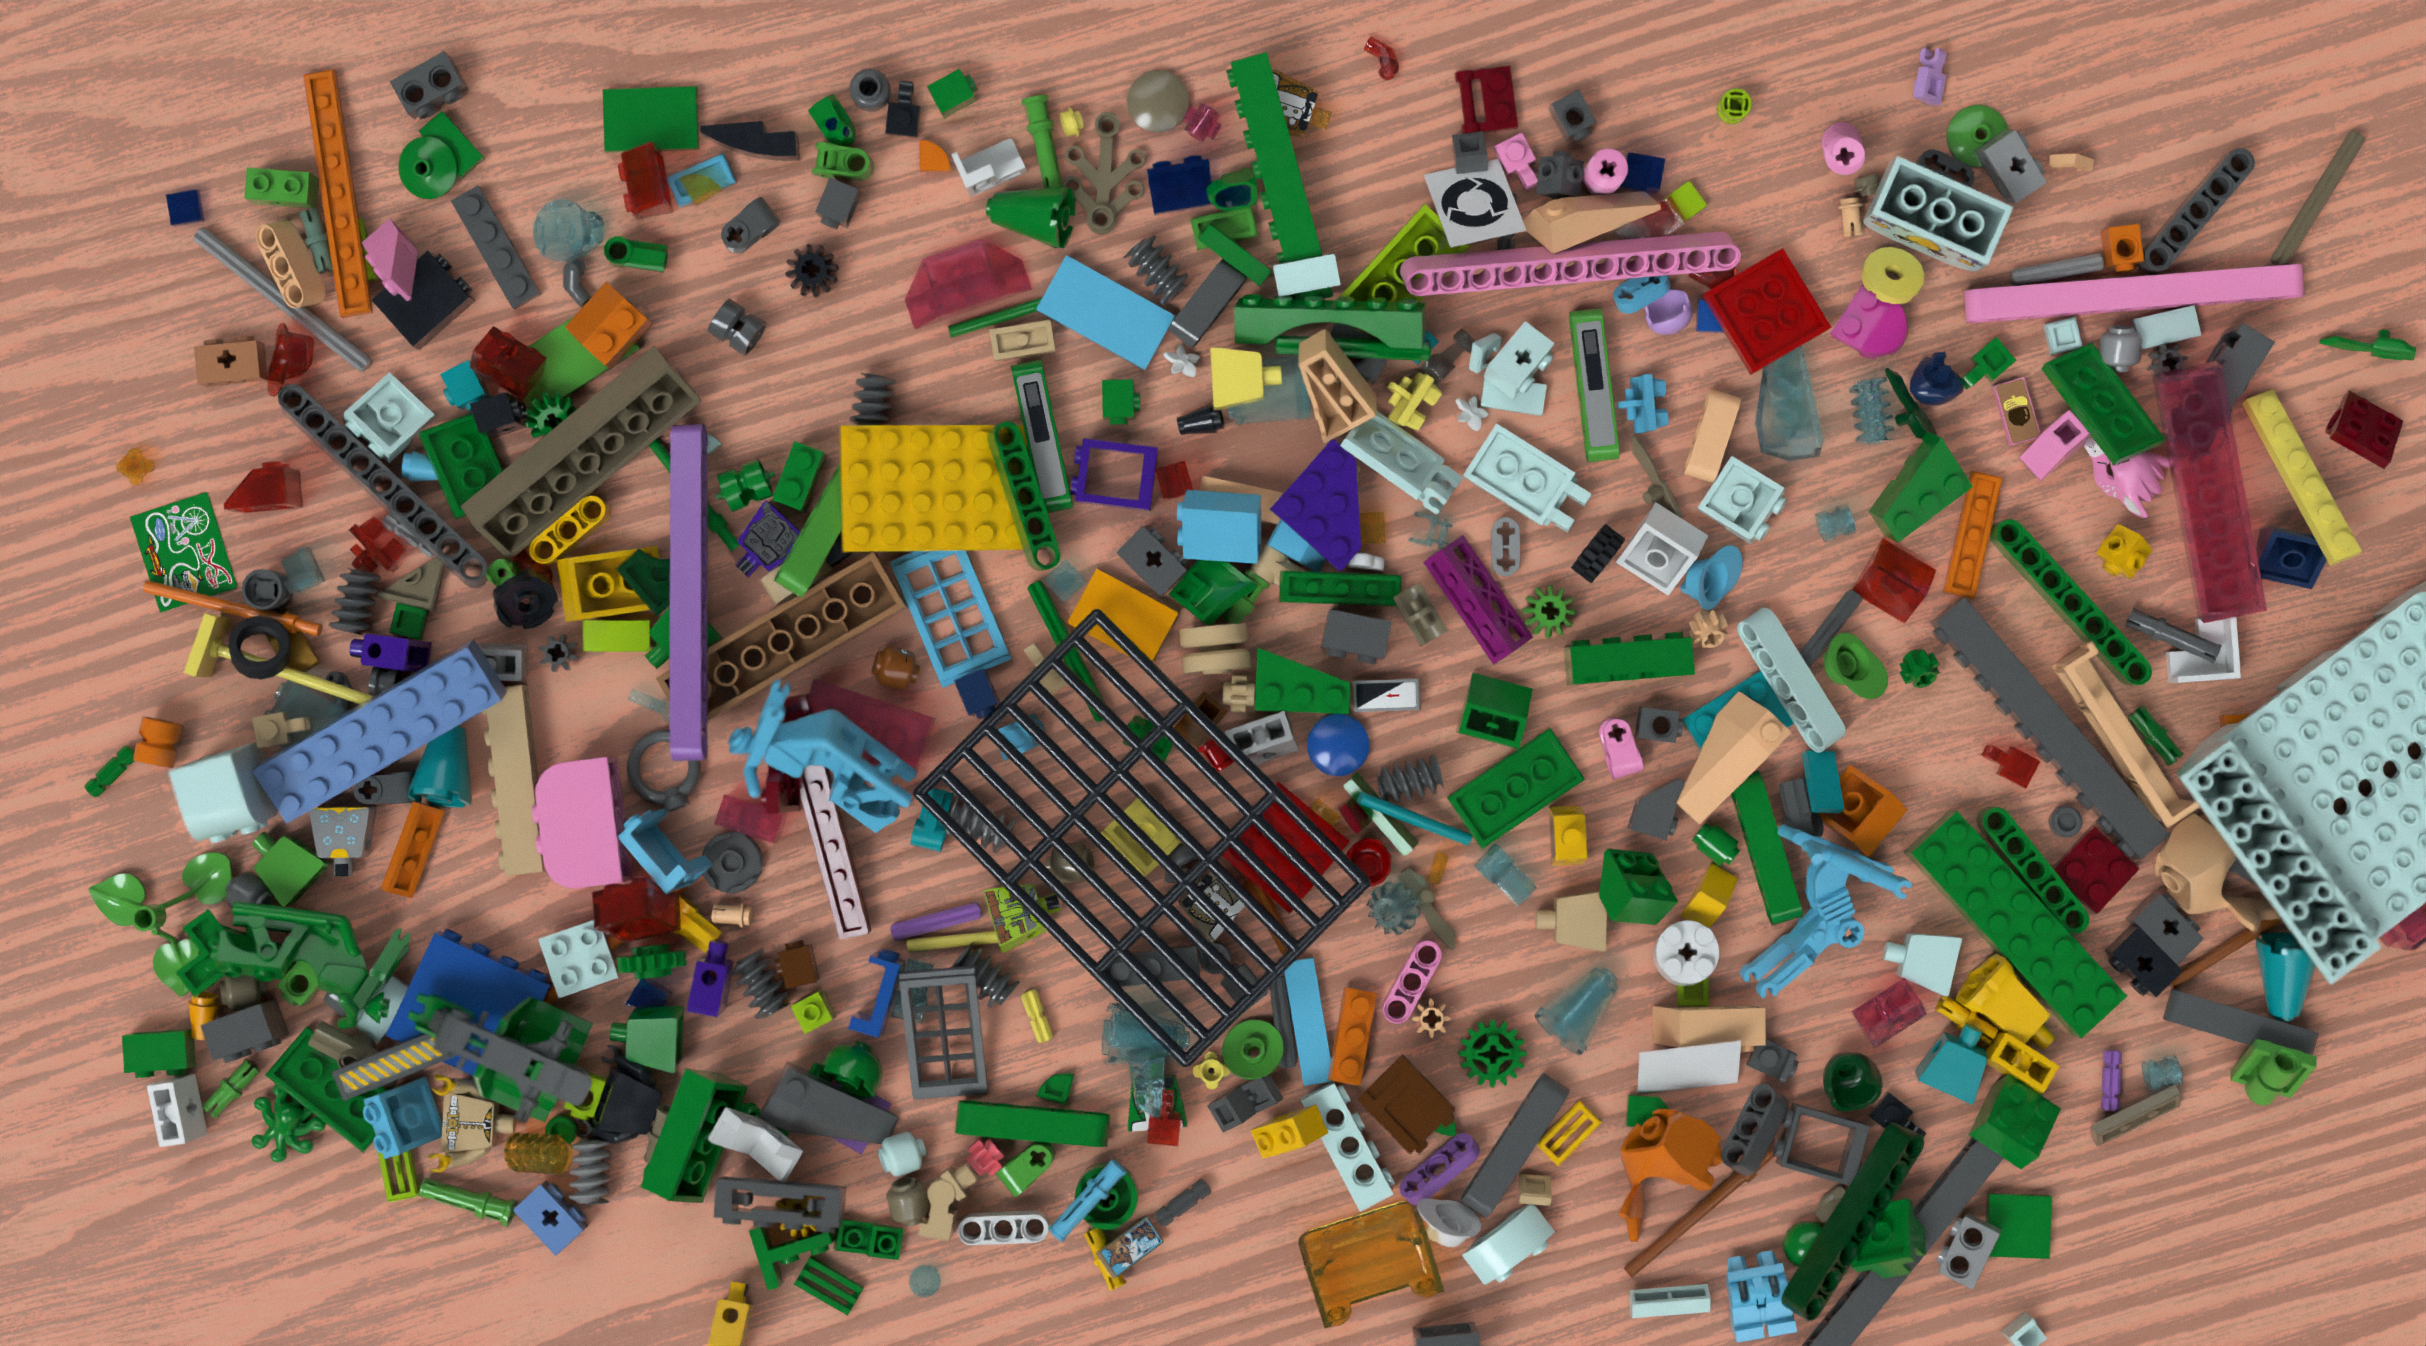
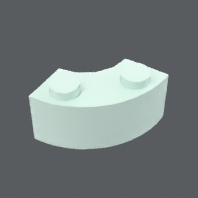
M1527 1204L1512 1212L1499 1225L1478 1238L1462 1256L1484 1285L1495 1279L1500 1283L1513 1273L1511 1268L1531 1253L1533 1256H1536L1545 1250L1549 1245L1546 1240L1555 1231L1535 1205Z

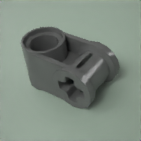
M758 197L749 203L741 213L725 224L722 228L721 238L728 250L733 253H743L761 238L775 230L780 225L781 220L762 197ZM732 232L742 233L741 238L743 240L740 243L735 240L731 241L732 237L730 234Z
M415 771L369 776L354 785V795L363 804L413 803V800L409 799L407 795ZM371 784V786L377 787V793L372 795L365 793L364 787H368Z

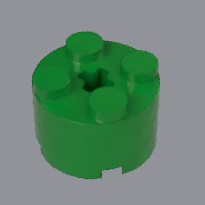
M1109 1162L1098 1163L1086 1169L1078 1181L1075 1199L1088 1186L1087 1181L1090 1178L1095 1179ZM1125 1168L1127 1173L1110 1189V1194H1115V1197H1111L1108 1203L1101 1199L1084 1218L1092 1227L1103 1230L1115 1229L1128 1221L1135 1212L1138 1201V1186L1128 1169Z

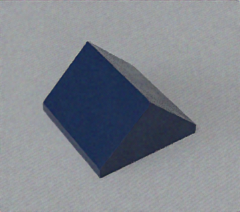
M2277 527L2264 528L2259 531L2251 576L2312 589L2327 559L2313 535Z

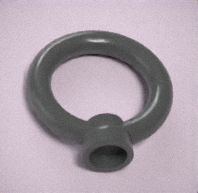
M656 730L640 738L633 746L627 761V774L633 789L642 798L652 803L664 804L666 812H671L690 804L687 795L698 782L701 762L700 760H688V773L680 786L664 792L653 790L647 786L639 770L643 753L653 744L659 742L670 743V730Z

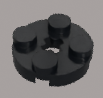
M534 569L524 570L521 574L507 579L493 590V605L499 620L509 628H513V625L522 626L523 629H531L543 624L554 613L553 606L555 601H558V596L552 582L544 575L538 574ZM525 598L530 599V602L528 604H525L524 602L520 601Z

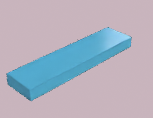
M1314 957L1298 959L1284 973L1303 1085L1308 1086L1331 1082V1080H1327L1331 1057Z

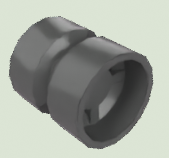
M729 298L713 317L708 327V332L722 342L729 340L731 348L746 356L761 338L767 323L752 313L746 315L745 308ZM741 325V326H743V327H742V329H741L740 332H739V331H737V329H738L739 326Z
M254 570L246 576L242 584V595L247 604L260 610H280L288 606L294 593L293 584L290 579L283 573L272 570Z

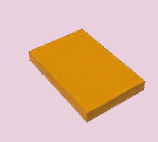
M1096 569L1067 623L1076 628L1094 609H1100L1153 662L1179 613L1103 571ZM1098 624L1087 633L1130 657Z

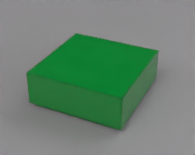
M397 602L389 633L422 640L429 610Z

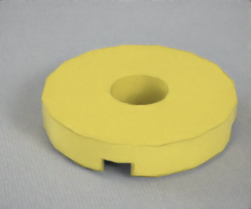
M1894 247L1879 248L1870 253L1862 266L1861 279L1864 287L1868 292L1871 290L1876 294L1875 298L1882 302L1890 304L1907 303L1920 292L1924 284L1925 274L1922 265L1913 255L1902 249ZM1886 272L1895 273L1898 275L1899 280L1890 279Z

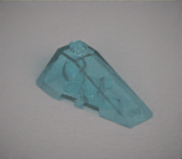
M1803 345L1763 368L1755 419V428L1761 453L1787 461L1820 457L1824 441Z

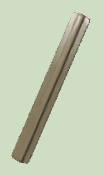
M2355 131L2348 133L2271 256L2270 261L2276 266L2288 265L2365 142L2364 136Z

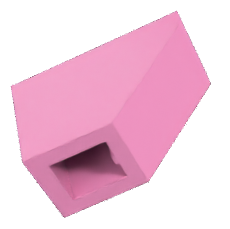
M2068 410L2036 439L2023 453L2020 460L2042 481L2081 448L2090 434L2083 424Z

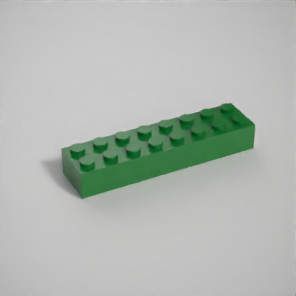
M1949 810L1904 851L1997 954L2007 959L2013 967L2014 973L2072 1036L2082 1039L2127 997L2123 990L1958 811Z

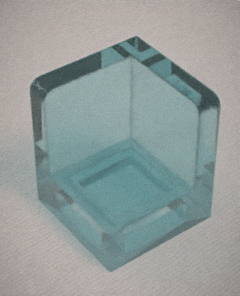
M304 546L297 549L298 553L281 561L289 578L284 583L291 594L298 595L326 582L311 548Z

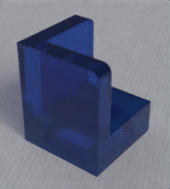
M1628 152L1625 156L1628 164V173L1620 185L1621 188L1657 194L1661 188L1666 158Z
M652 978L640 979L625 1005L629 1008L633 1006L636 1008L665 1006L673 992Z

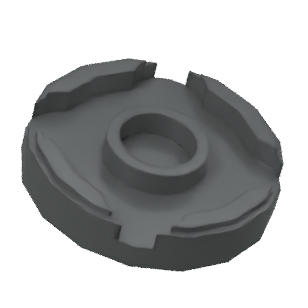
M728 831L718 834L707 842L702 852V856L705 855L713 864L703 874V877L711 887L721 892L734 894L745 891L757 882L762 873L763 856L761 849L753 838L742 832Z

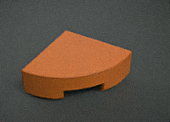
M919 140L920 172H951V164L945 152L935 143Z

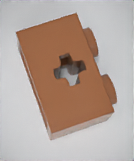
M254 336L235 337L234 343L224 344L222 339H210L204 341V346L194 347L197 383L199 385L211 387L268 381L265 344L254 340ZM235 356L236 361L231 362L230 366L227 365L226 360Z

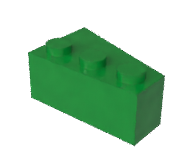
M1257 647L1254 710L1349 714L1350 682Z

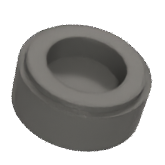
M2061 806L2054 809L2050 814L2049 827L2059 837H2072L2080 831L2082 817L2076 809Z

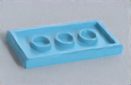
M1067 255L1036 308V311L1143 370H1146L1175 317L1174 314Z

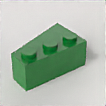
M1928 431L1923 436V442L1912 456L1909 455L1904 462L1905 466L1895 480L1890 481L1868 511L1884 536L1897 543L1973 487L1943 439Z

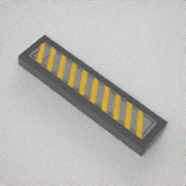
M423 1034L332 1071V1075L342 1099L345 1101L455 1057L458 1054L453 1052L451 1056H446L433 1049L435 1038Z

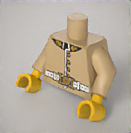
M442 1074L434 1076L437 1080H444V1085L440 1089L431 1088V1090L438 1095H444L441 1152L446 1154H429L427 1158L433 1159L437 1157L439 1159L438 1167L431 1168L429 1171L440 1173L447 1167L452 1168L471 1164L487 1155L490 1147L498 1143V1133H515L517 1119L514 1116L516 1115L500 1114V1103L480 1096L475 1080L452 1078L450 1080Z

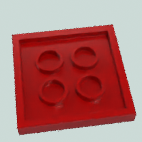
M1783 248L1702 295L1750 375L1832 328Z
M1278 781L1275 785L1343 851L1350 841ZM1276 802L1262 815L1321 875L1333 863L1334 860ZM1254 825L1240 837L1301 900L1314 886ZM1231 847L1221 856L1289 914L1293 911Z

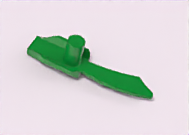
M2386 329L2378 331L2374 344L2339 336L2319 340L2320 344L2348 351L2371 352V356L2384 359L2414 361L2416 347H2412L2402 339L2390 338L2391 333Z

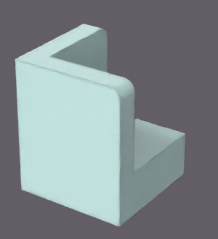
M2026 1312L2001 1331L2012 1346H2039L2047 1339L2036 1325L2037 1322Z

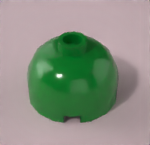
M856 1041L854 1045L841 1044L832 1049L824 1058L818 1074L829 1082L835 1079L837 1083L842 1085L841 1088L859 1097L870 1098L872 1095L874 1098L881 1085L883 1069L879 1059L871 1053L873 1048L866 1043Z

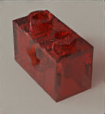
M493 326L474 348L470 369L524 400L543 376L547 357L543 356L537 349L528 347L516 340L510 333L503 332Z

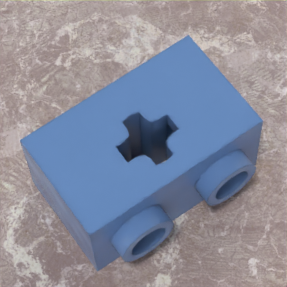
M544 1181L513 1211L556 1256L583 1232L588 1225L585 1222L586 1216L575 1205L571 1207L563 1199L565 1197L564 1192L555 1183L549 1184L547 1181ZM556 1210L558 1215L551 1222L547 1217L550 1215V1212Z

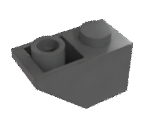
M1675 778L1637 798L1627 829L1667 841L1668 835L1673 836L1677 827L1678 818L1674 817L1677 808L1676 802L1685 781Z

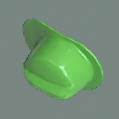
M1840 633L1835 636L1829 645V650L1823 654L1824 668L1828 677L1834 683L1846 685L1852 692L1865 699H1877L1883 695L1888 687V675L1880 660L1855 635Z

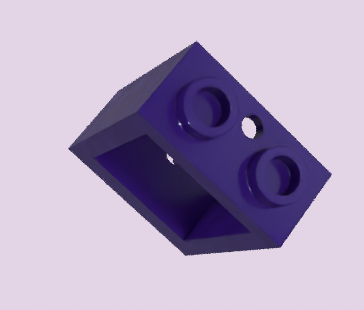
M1083 438L1082 446L1076 445L1074 464H1080L1078 477H1072L1071 495H1076L1075 501L1077 503L1151 512L1158 448ZM1090 449L1144 455L1139 500L1085 494Z

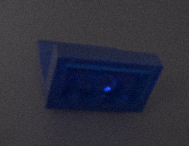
M1201 155L1183 158L1184 163L1171 165V161H1160L1153 163V168L1147 169L1154 216L1213 205L1208 200L1206 189L1212 182L1209 159H1202Z

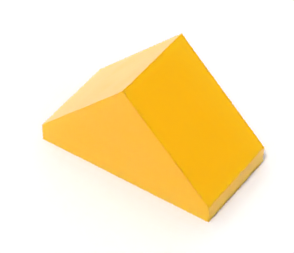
M1710 863L1679 916L1687 921L1698 922L1710 928L1726 909L1738 878Z

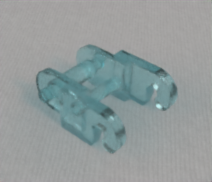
M1420 512L1414 513L1416 517L1429 520V532L1426 540L1409 537L1408 542L1432 547V544L1435 543L1441 549L1443 545H1449V543L1445 542L1448 527H1453V524L1448 523V519H1444V522L1438 521V516L1422 514ZM1435 524L1441 526L1439 540L1432 539Z

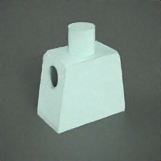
M1906 933L1903 945L1886 942L1882 959L1898 963L1896 976L1948 997L1962 939L1946 935Z

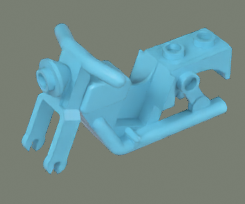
M781 679L775 680L772 683L771 691L762 709L753 736L752 729L746 726L742 729L737 728L728 740L730 753H748L743 774L749 795L752 798H757L761 794L756 772L763 756L764 761L768 765L795 778L802 776L807 766H825L834 774L829 802L833 801L875 833L885 826L892 824L899 816V805L906 808L911 802L912 795L896 784L894 786L889 778L898 775L909 782L916 777L917 770L836 710L829 709L796 721L779 724L785 714L783 703L790 694L791 686L787 682L784 688L780 689ZM863 749L880 761V765L872 766L861 758ZM864 781H868V782H869L870 784H872L874 787L871 788L870 786L866 785V784L863 783V782H864Z

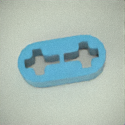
M1668 275L1631 278L1616 287L1613 293L1617 309L1625 314H1631L1642 309L1668 293L1671 286Z

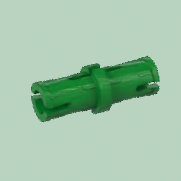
M2144 705L2134 710L2135 714L2131 713L2128 716L2129 720L2144 735V742L2147 745L2153 746L2167 766L2176 762L2177 757L2181 758L2184 753L2180 751L2166 734L2168 731L2164 725L2160 726Z

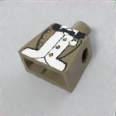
M1186 867L1182 869L1185 873L1189 871ZM1209 869L1195 882L1232 920L1244 908L1245 905ZM1187 892L1179 898L1178 903L1206 938L1213 943L1224 929Z

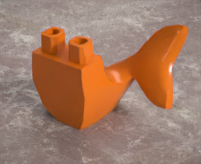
M1658 1109L1652 1112L1655 1117L1649 1118L1643 1126L1637 1123L1625 1138L1620 1152L1631 1191L1621 1207L1619 1216L1627 1222V1230L1631 1242H1638L1641 1232L1644 1205L1643 1180L1645 1178H1666L1680 1185H1691L1698 1191L1710 1190L1715 1179L1708 1172L1709 1166H1718L1722 1163V1149L1718 1146L1721 1137L1704 1120L1674 1109Z

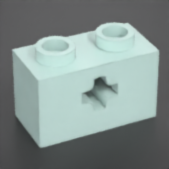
M1525 321L1487 366L1484 378L1512 399L1519 392L1525 394L1535 381L1532 376L1538 369L1544 371L1553 360L1554 356L1551 355L1555 343ZM1522 359H1524V360L1526 361V362L1522 363L1521 365H1519L1518 363H1516V362H1520Z

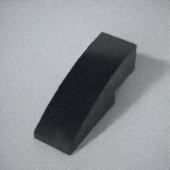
M763 121L700 126L701 133L705 138L737 153L759 159L800 161L799 139L795 131L767 133V127Z

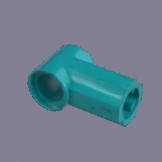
M933 788L928 794L949 814L954 793ZM922 806L920 817L916 819L910 845L941 853L946 837V829Z

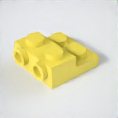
M1138 798L1124 810L1167 855L1181 843ZM1115 820L1101 832L1144 877L1158 865Z

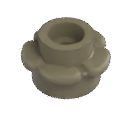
M1879 173L1855 179L1856 189L1854 192L1860 191L1862 197L1875 194L1881 182Z

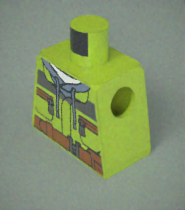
M1034 884L1020 885L1049 915L1061 911L1056 894L1038 898ZM1004 887L983 890L1002 953L1047 932Z

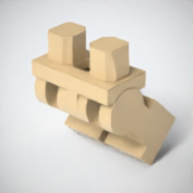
M968 1162L957 1170L951 1165L931 1184L928 1189V1199L931 1203L929 1218L924 1217L921 1221L918 1236L946 1241L951 1239L954 1233L958 1208L952 1207V1202L956 1199L959 1202L966 1197L969 1192L967 1187L980 1177Z

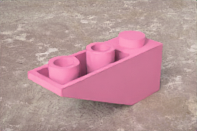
M389 218L362 242V245L368 252L364 257L374 267V272L383 280L382 284L393 296L399 293L408 302L412 296L418 250L410 238Z

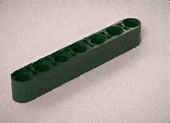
M1892 1122L1885 1128L1786 1286L1781 1298L1784 1307L1808 1321H1812L1820 1315L1920 1155L1924 1146L1922 1135L1897 1122Z

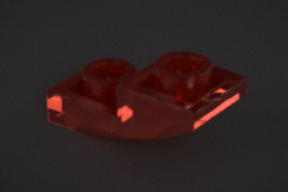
M1669 196L1659 203L1661 204V210L1624 225L1615 231V234L1619 240L1667 236L1688 221L1673 198Z

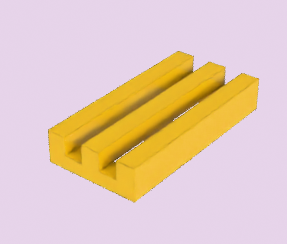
M1578 1100L1540 1138L1536 1145L1559 1166L1602 1122ZM1581 1110L1583 1113L1548 1148L1545 1144ZM1589 1118L1592 1122L1556 1156L1554 1152Z

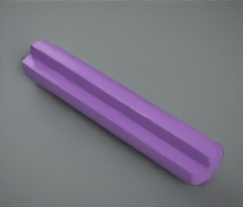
M974 902L892 924L890 926L891 934L894 940H901L980 919L982 911L979 903Z

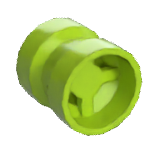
M1730 89L1717 104L1718 117L1726 124H1738L1750 112L1752 106L1751 98L1742 89Z

